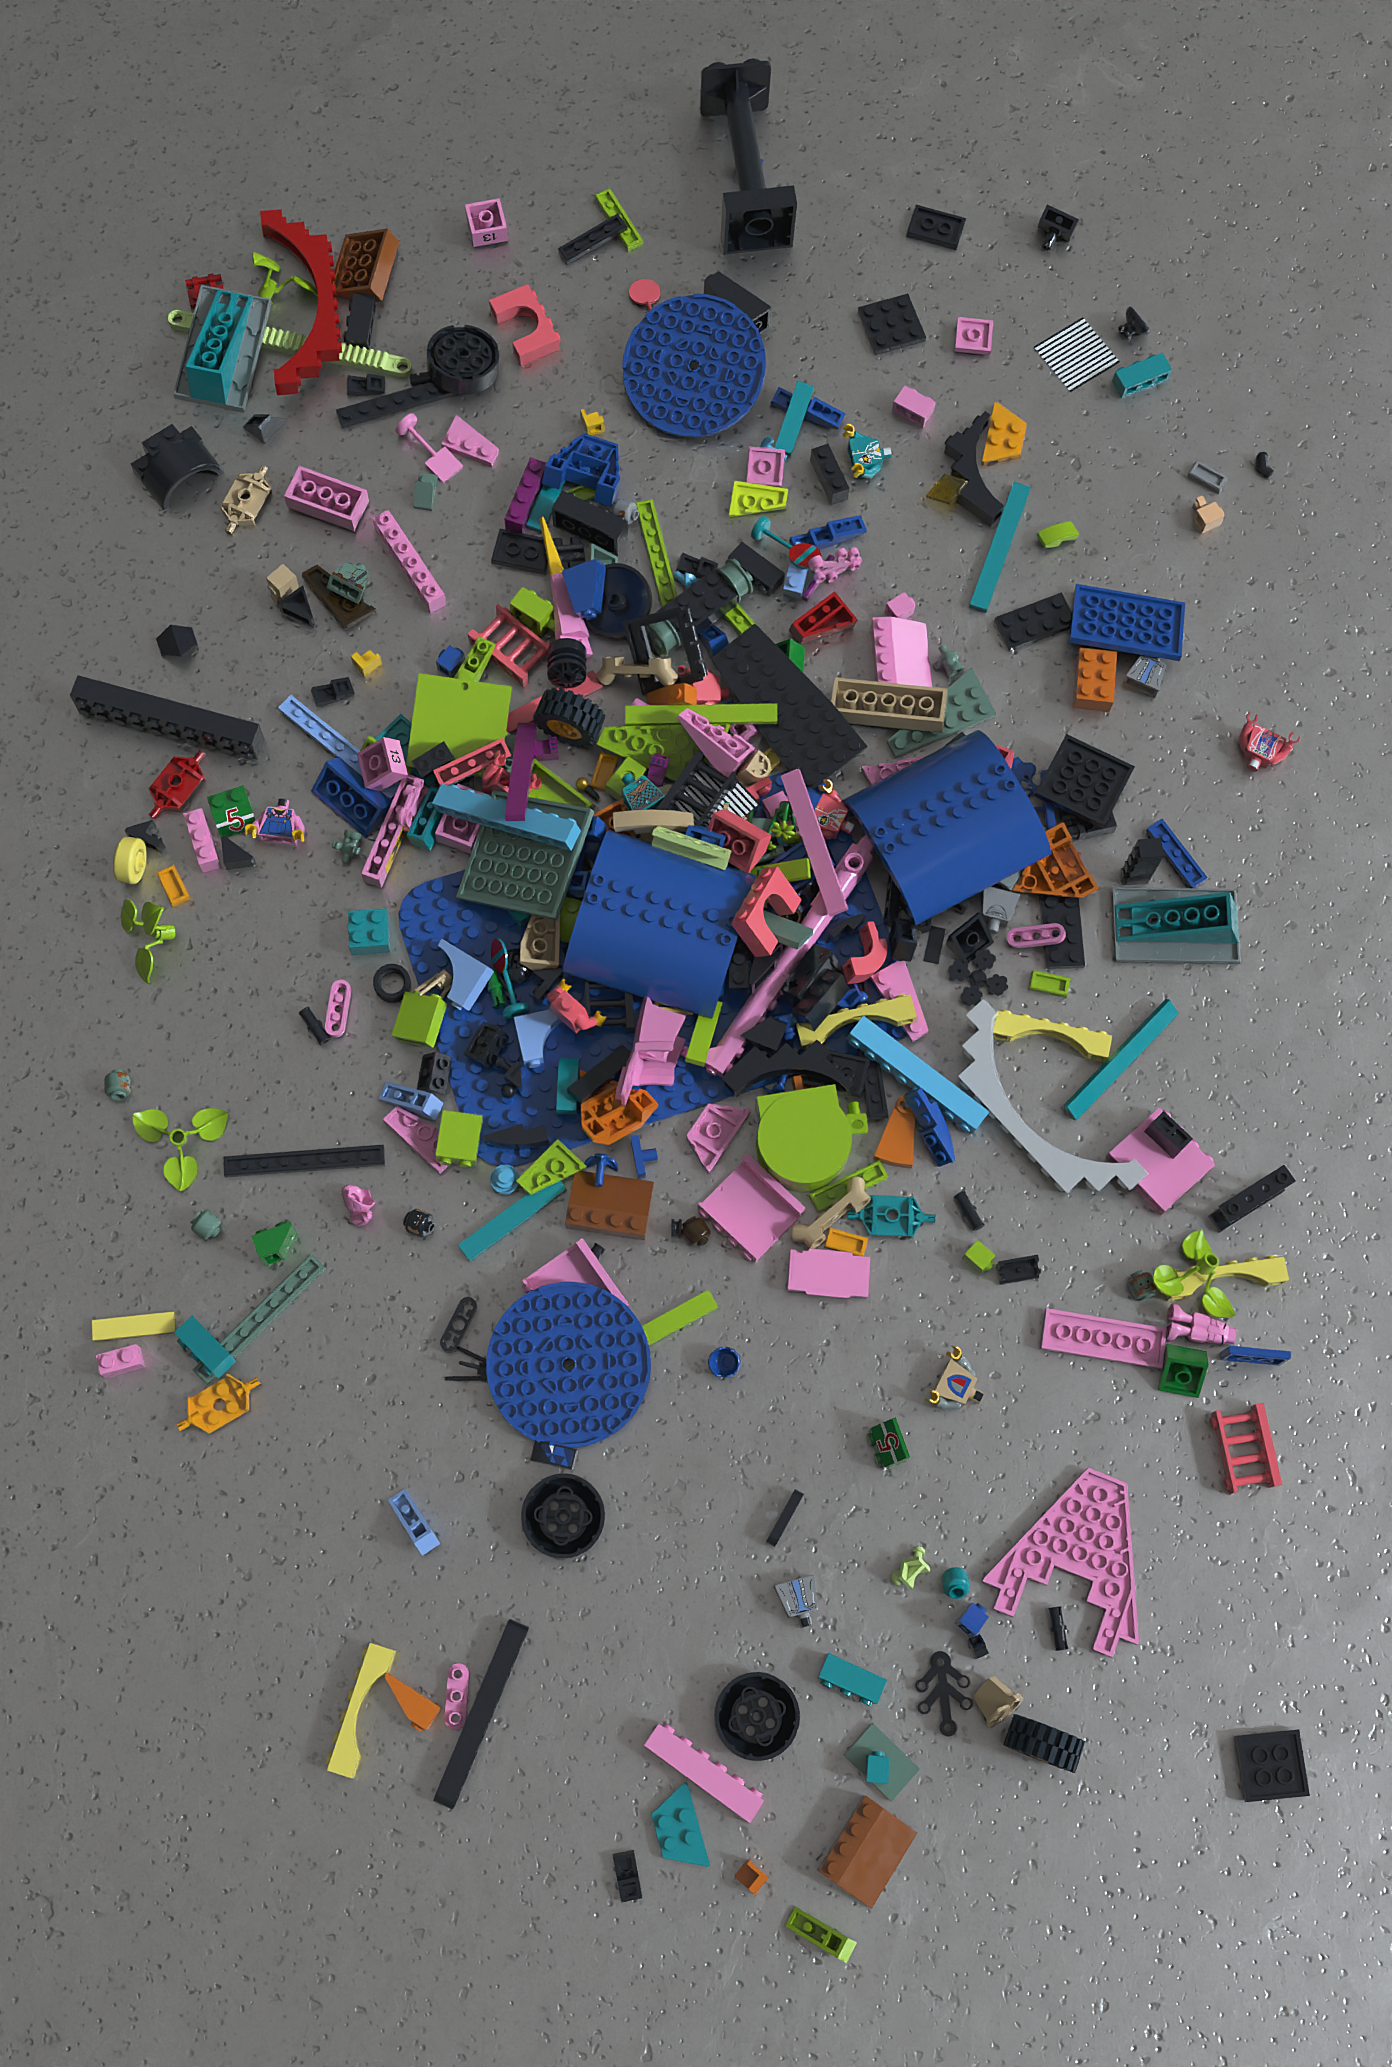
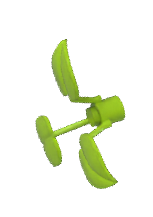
M257 252L252 253L254 266L260 265L269 268L266 279L258 291L261 297L271 299L275 292L279 293L290 281L312 291L318 297L316 288L310 282L295 275L294 277H289L277 288V283L270 279L272 270L279 272L280 266L271 258Z
M124 899L120 916L123 929L125 931H132L133 925L143 926L145 934L152 935L157 940L145 945L144 949L138 948L135 957V966L139 976L146 983H150L149 978L153 967V956L149 948L162 944L163 940H173L176 933L175 927L172 924L157 925L164 908L152 902H146L143 905L141 913L143 923L136 921L137 909L135 904L129 899Z
M218 1108L200 1110L192 1118V1124L197 1129L186 1132L181 1129H174L172 1132L165 1131L168 1127V1118L162 1111L157 1109L134 1113L132 1118L137 1133L145 1141L151 1143L158 1142L162 1134L170 1136V1141L177 1146L179 1157L169 1158L164 1165L163 1171L167 1181L178 1191H183L193 1183L198 1172L196 1160L191 1156L183 1157L182 1146L186 1144L187 1136L199 1132L200 1137L207 1141H214L220 1138L225 1131L228 1113Z
M1203 1230L1194 1231L1183 1240L1182 1251L1188 1259L1195 1260L1197 1263L1196 1267L1178 1277L1174 1268L1168 1265H1161L1153 1273V1283L1161 1293L1167 1296H1178L1184 1290L1180 1282L1195 1271L1201 1275L1209 1274L1204 1288L1206 1295L1201 1300L1204 1309L1208 1314L1216 1318H1232L1235 1316V1312L1226 1295L1216 1287L1209 1289L1212 1277L1216 1273L1214 1269L1219 1265V1259L1212 1253Z

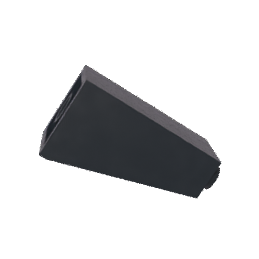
M719 271L707 276L704 280V294L717 296L735 304L737 308L749 316L760 334L770 328V305Z

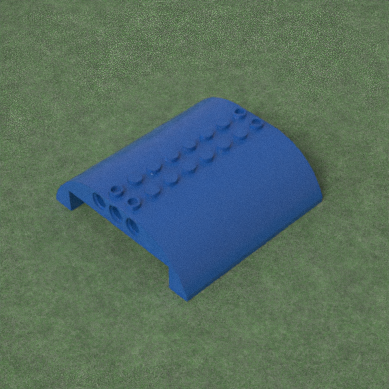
M975 730L843 799L849 810L848 813L851 817L855 815L905 899L906 910L915 925L983 891L1052 853L1042 823L1030 799L995 744L980 730Z
M608 829L595 860L577 915L562 973L642 998L647 996L652 1001L712 1019L738 937V933L731 923L743 904V900L751 890L757 875L729 866L723 870L652 846L651 842Z

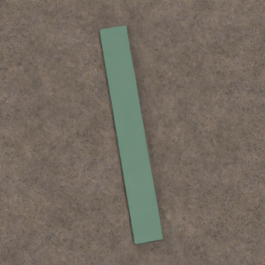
M310 1254L220 1344L235 1359L326 1268ZM201 1361L193 1371L208 1385L216 1376L214 1374L209 1376L202 1368L204 1363Z

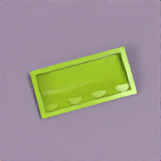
M533 759L531 775L536 774L537 779L541 778V787L531 789L532 792L529 793L528 797L586 807L593 810L596 806L594 803L538 760Z

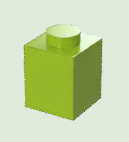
M977 1240L964 1254L962 1259L981 1274L984 1270L988 1272L995 1264L993 1259L996 1255Z

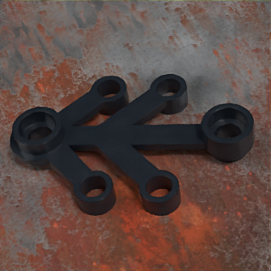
M937 1651L930 1658L931 1668L922 1679L916 1682L915 1688L918 1692H926L929 1688V1683L937 1673L939 1683L925 1701L918 1704V1711L921 1714H928L931 1711V1706L940 1696L943 1721L940 1723V1731L944 1736L949 1737L955 1735L958 1730L957 1723L951 1717L949 1695L960 1703V1707L963 1710H970L973 1707V1701L947 1682L946 1673L957 1680L960 1688H968L971 1680L951 1665V1658L946 1652ZM938 1658H942L944 1660V1664L942 1666L937 1665ZM963 1677L968 1681L966 1686H962L960 1683ZM920 1682L925 1683L926 1687L924 1690L919 1689L918 1685ZM965 1699L970 1701V1706L968 1708H965L963 1706V1701ZM924 1703L928 1706L926 1712L921 1710V1705ZM947 1723H949L952 1727L950 1732H947L944 1729V1726Z

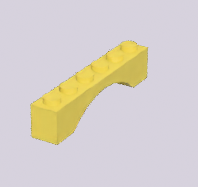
M900 994L895 996V999H880L872 1005L860 1004L856 1009L849 1010L845 1008L837 1011L836 1014L830 1015L829 1013L815 1032L796 1023L802 1051L810 1047L816 1040L822 1044L836 1030L847 1024L859 1021L863 1015L869 1020H879L897 1027L917 1022L911 995Z
M1008 1010L997 1011L999 1015L995 1018L993 1039L1011 1042L1028 1035H1046L1061 1039L1072 1045L1085 1059L1104 1063L1109 1057L1112 1035H1108L1105 1031L1094 1032L1082 1026L1071 1027L1064 1022L1052 1023L1048 1019H1034L1027 1014L1015 1015Z
M1277 1255L1266 1256L1264 1260L1249 1258L1244 1263H1238V1260L1226 1262V1265H1218L1214 1269L1216 1273L1212 1277V1279L1233 1276L1255 1281L1264 1287L1281 1285L1289 1281L1284 1257L1277 1258ZM1194 1267L1187 1268V1271L1180 1272L1179 1269H1175L1178 1277H1181ZM1195 1271L1180 1281L1184 1287L1183 1292L1178 1296L1166 1295L1167 1301L1188 1298L1196 1288L1207 1282L1209 1274L1201 1275Z
M372 1643L368 1647H364L361 1659H364L362 1667L357 1668L354 1680H357L355 1688H351L348 1694L347 1701L350 1702L348 1709L343 1710L340 1722L343 1723L341 1730L336 1731L333 1739V1744H336L333 1753L329 1752L325 1765H328L327 1771L354 1778L361 1758L356 1740L358 1711L370 1688L386 1673H389L396 1651Z

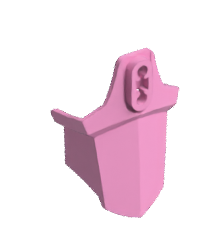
M647 996L643 999L632 1052L626 1066L622 1068L616 1089L615 1099L621 1100V1105L624 1106L627 1103L632 1086H672L674 1084V1068L686 1042V1039L677 1036L686 1016L653 1005L651 999Z

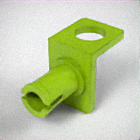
M850 1102L848 1104L849 1114H846L852 1134H867L866 1113L861 1114L859 1102Z

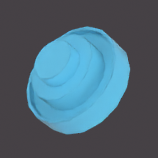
M509 1165L496 1167L490 1176L493 1190L502 1195L513 1193L519 1186L516 1183L519 1174L515 1168Z

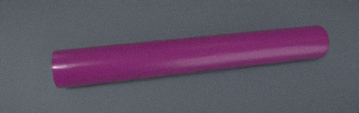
M829 554L825 561H834L835 557ZM814 578L801 597L806 602L819 584L815 582Z

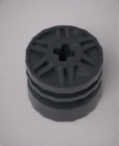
M560 638L553 641L547 650L548 680L553 685L566 689L581 685L587 676L586 647L582 642L572 638Z

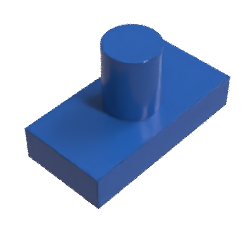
M639 1135L631 1136L637 1178H646L644 1162L658 1160L656 1148L641 1150Z

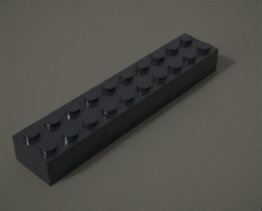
M77 675L70 693L72 701L78 712L82 715H94L104 721L109 719L119 725H131L137 730L146 729L156 735H168L174 740L183 739L193 745L201 744L211 750H215V748L220 749L226 754H238L249 760L251 758L258 760L265 740L260 725L257 723Z

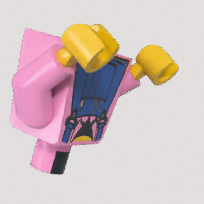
M278 799L277 807H267L266 811L262 812L252 824L245 826V836L252 834V838H256V833L258 832V837L262 842L296 845L297 839H301L302 842L305 841V827L301 818L295 814V811L288 809L289 801Z

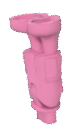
M1173 1303L1170 1305L1167 1315L1168 1320L1189 1323L1190 1327L1169 1322L1166 1326L1167 1341H1173L1177 1336L1185 1335L1189 1341L1196 1343L1206 1342L1222 1345L1235 1343L1237 1329L1229 1327L1227 1323L1209 1318V1316L1197 1312L1190 1315L1182 1311L1179 1305Z

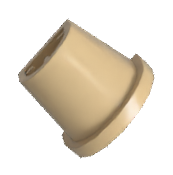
M753 751L736 771V779L745 788L764 779L771 769L769 759L761 751Z
M996 1676L988 1678L972 1696L986 1717L987 1725L990 1728L1005 1720L1024 1699L1020 1693L1015 1694Z

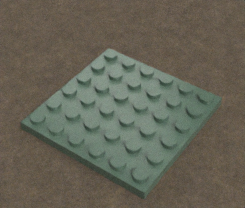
M493 790L491 797L497 800L502 798L507 801L508 793ZM528 797L527 808H537L543 813H554L560 818L566 819L568 817L576 821L581 832L572 851L481 825L456 897L459 900L558 920L594 811L591 808Z

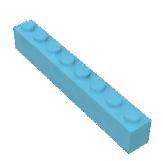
M441 784L432 802L439 813L572 851L581 832L575 820L568 817L563 819L554 813L546 814L537 808H527L525 821H505L507 804L505 799L499 798L497 800L488 794H476L473 790H463L453 784Z
M864 1015L846 1037L851 1046L862 1050L868 1059L877 1061L885 1072H890L896 1076L898 1082L906 1084L912 1091L922 1088L929 1102L935 1101L940 1111L943 1112L944 1117L950 1121H955L962 1131L972 1134L989 1113L987 1109Z

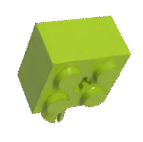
M522 587L510 602L511 615L541 639L549 629L555 632L552 603L547 599L538 597L533 590H527Z

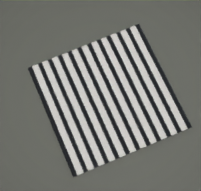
M1083 317L1034 346L1036 351L1070 392L1120 363Z
M708 762V763L706 764L708 767H710V768L714 769L715 771L719 772L717 769H715V768L712 766V764H711L710 762ZM697 771L694 775L695 780L717 793L724 785L702 771ZM736 779L737 784L732 791L729 790L715 812L722 810L724 803L729 802L728 810L742 818L760 803ZM686 786L684 789L685 795L707 808L713 801L711 797L692 786ZM676 801L673 805L678 811L693 813L695 822H698L703 815L682 801ZM711 818L706 824L707 827L709 826Z

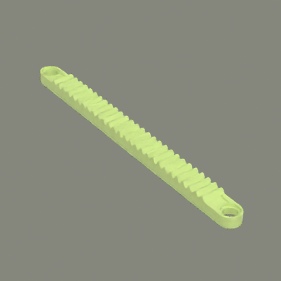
M183 310L171 311L168 315L170 327L189 333L194 313ZM175 317H181L182 321L179 323H174L173 319ZM266 326L261 348L295 355L307 337L303 334L297 335L296 332L291 334L289 331L284 332L281 329L277 331L275 328L270 329ZM343 342L342 353H339L340 361L329 362L400 378H406L412 373L411 362L405 357L390 355L385 351L381 353L379 350L374 351L371 348L367 350L365 347L360 348L357 345L353 347L351 344L346 345ZM402 364L408 366L404 371L398 369Z

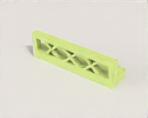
M660 826L653 829L652 835L654 838L652 846L723 870L726 869L732 850Z

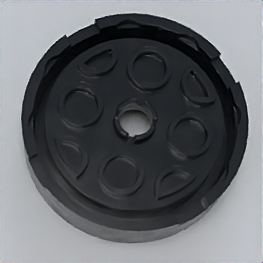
M454 325L444 327L437 331L428 342L426 361L428 375L437 386L451 393L469 395L484 391L494 383L498 375V345L490 334L480 328L470 325H464V327H454ZM459 354H467L466 356L459 357Z

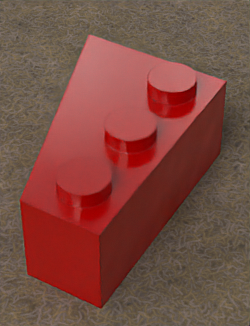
M834 591L794 621L788 631L799 644H804L853 628L858 619Z

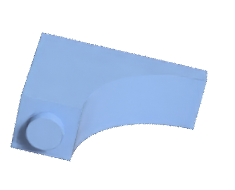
M441 939L438 946L447 953L453 967V983L447 997L453 1001L451 1005L459 1010L465 1008L469 1011L494 971Z
M550 1010L514 1017L524 1067L535 1068L544 1063L543 1048L546 1039L551 1031L563 1022Z

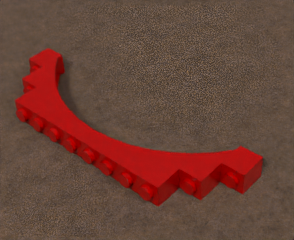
M282 209L260 211L263 237H270L290 250L306 267L318 292L316 319L306 341L288 362L279 369H274L277 396L299 394L298 386H302L301 379L319 377V370L322 369L321 362L340 361L339 353H342V344L338 342V339L341 338L340 327H336V324H340L339 314L335 313V310L338 309L337 298L333 297V295H337L336 284H332V281H335L334 270H331V267H334L333 255L329 256V253H333L331 241L328 242L327 234L309 235V229H305L304 222L287 223L286 217L282 215Z

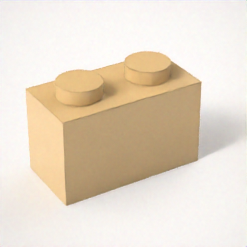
M284 564L266 577L268 582L267 588L271 592L270 597L277 604L299 588L296 576Z

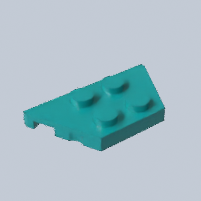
M685 1782L651 1814L661 1853L664 1859L708 1867L710 1863L688 1783Z

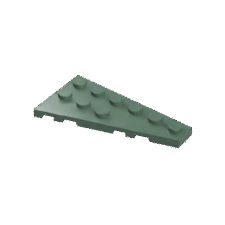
M970 668L947 688L943 732L900 729L887 741L895 759L996 717V712L973 669Z

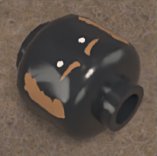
M419 1209L409 1211L403 1221L406 1232L420 1238L431 1234L435 1227L432 1215Z

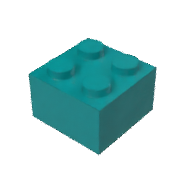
M387 908L348 911L349 949L351 955L391 953Z

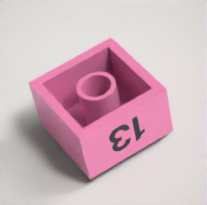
M500 198L465 204L466 219L473 247L508 241L507 226Z
M383 737L357 753L365 788L383 791L408 776L400 741Z

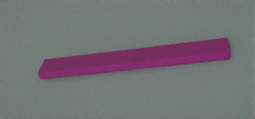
M534 722L518 723L505 821H525L537 734V724Z

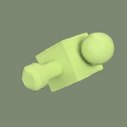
M913 1547V1558L903 1559L900 1570L892 1572L891 1581L893 1584L898 1586L905 1584L909 1589H913L915 1577L920 1573L930 1572V1567L922 1560L925 1554L923 1547Z

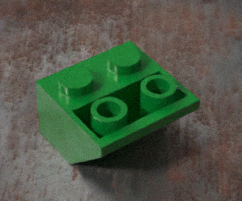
M279 1222L274 1228L269 1230L267 1228L260 1229L252 1236L259 1259L265 1267L285 1259L297 1235L291 1222Z

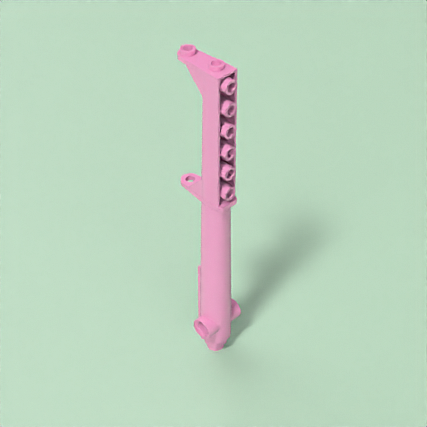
M866 835L861 838L857 845L852 843L835 868L845 900L856 884L862 879V875L873 861L871 854L874 851V847ZM821 891L812 901L809 912L801 922L802 925L814 929L813 935L799 949L785 946L777 958V969L753 995L749 996L718 1045L714 1048H709L704 1066L711 1075L716 1076L717 1074L723 1077L735 1066L733 1064L736 1058L740 1059L745 1052L744 1047L748 1042L740 1035L766 1020L769 1010L772 1012L778 1003L776 1000L780 995H784L780 988L834 917L828 915ZM749 952V959L753 962L755 956L752 952ZM687 1046L682 1048L683 1052L681 1053L685 1058L689 1049Z

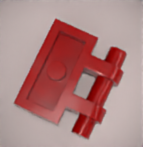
M212 273L205 277L198 278L194 276L192 279L185 280L187 287L194 286V289L187 290L191 309L196 307L200 285L210 283V287L224 289L223 284L216 285L215 283L222 281L221 274L214 275Z

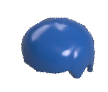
M719 1347L710 1354L708 1364L709 1369L715 1376L728 1378L739 1371L741 1360L740 1355L735 1349Z

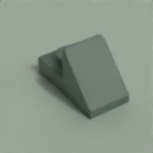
M419 473L418 481H415L414 508L432 511L438 475Z

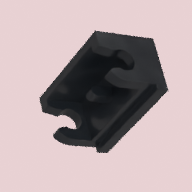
M1164 1111L1144 1131L1173 1159L1193 1139Z
M1038 1255L999 1261L996 1264L999 1284L1004 1285L1038 1279L1041 1274V1269L1038 1268Z

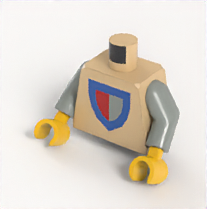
M951 1345L954 1349L953 1354L948 1351L946 1352V1355L953 1358V1360L950 1359L935 1390L927 1391L931 1394V1399L925 1398V1402L933 1403L943 1410L963 1407L968 1399L979 1404L984 1395L983 1392L974 1388L977 1382L975 1372L968 1360L961 1354V1349L954 1345Z

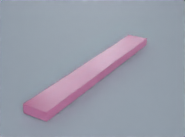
M795 769L781 775L828 915L832 917L849 910L801 771Z

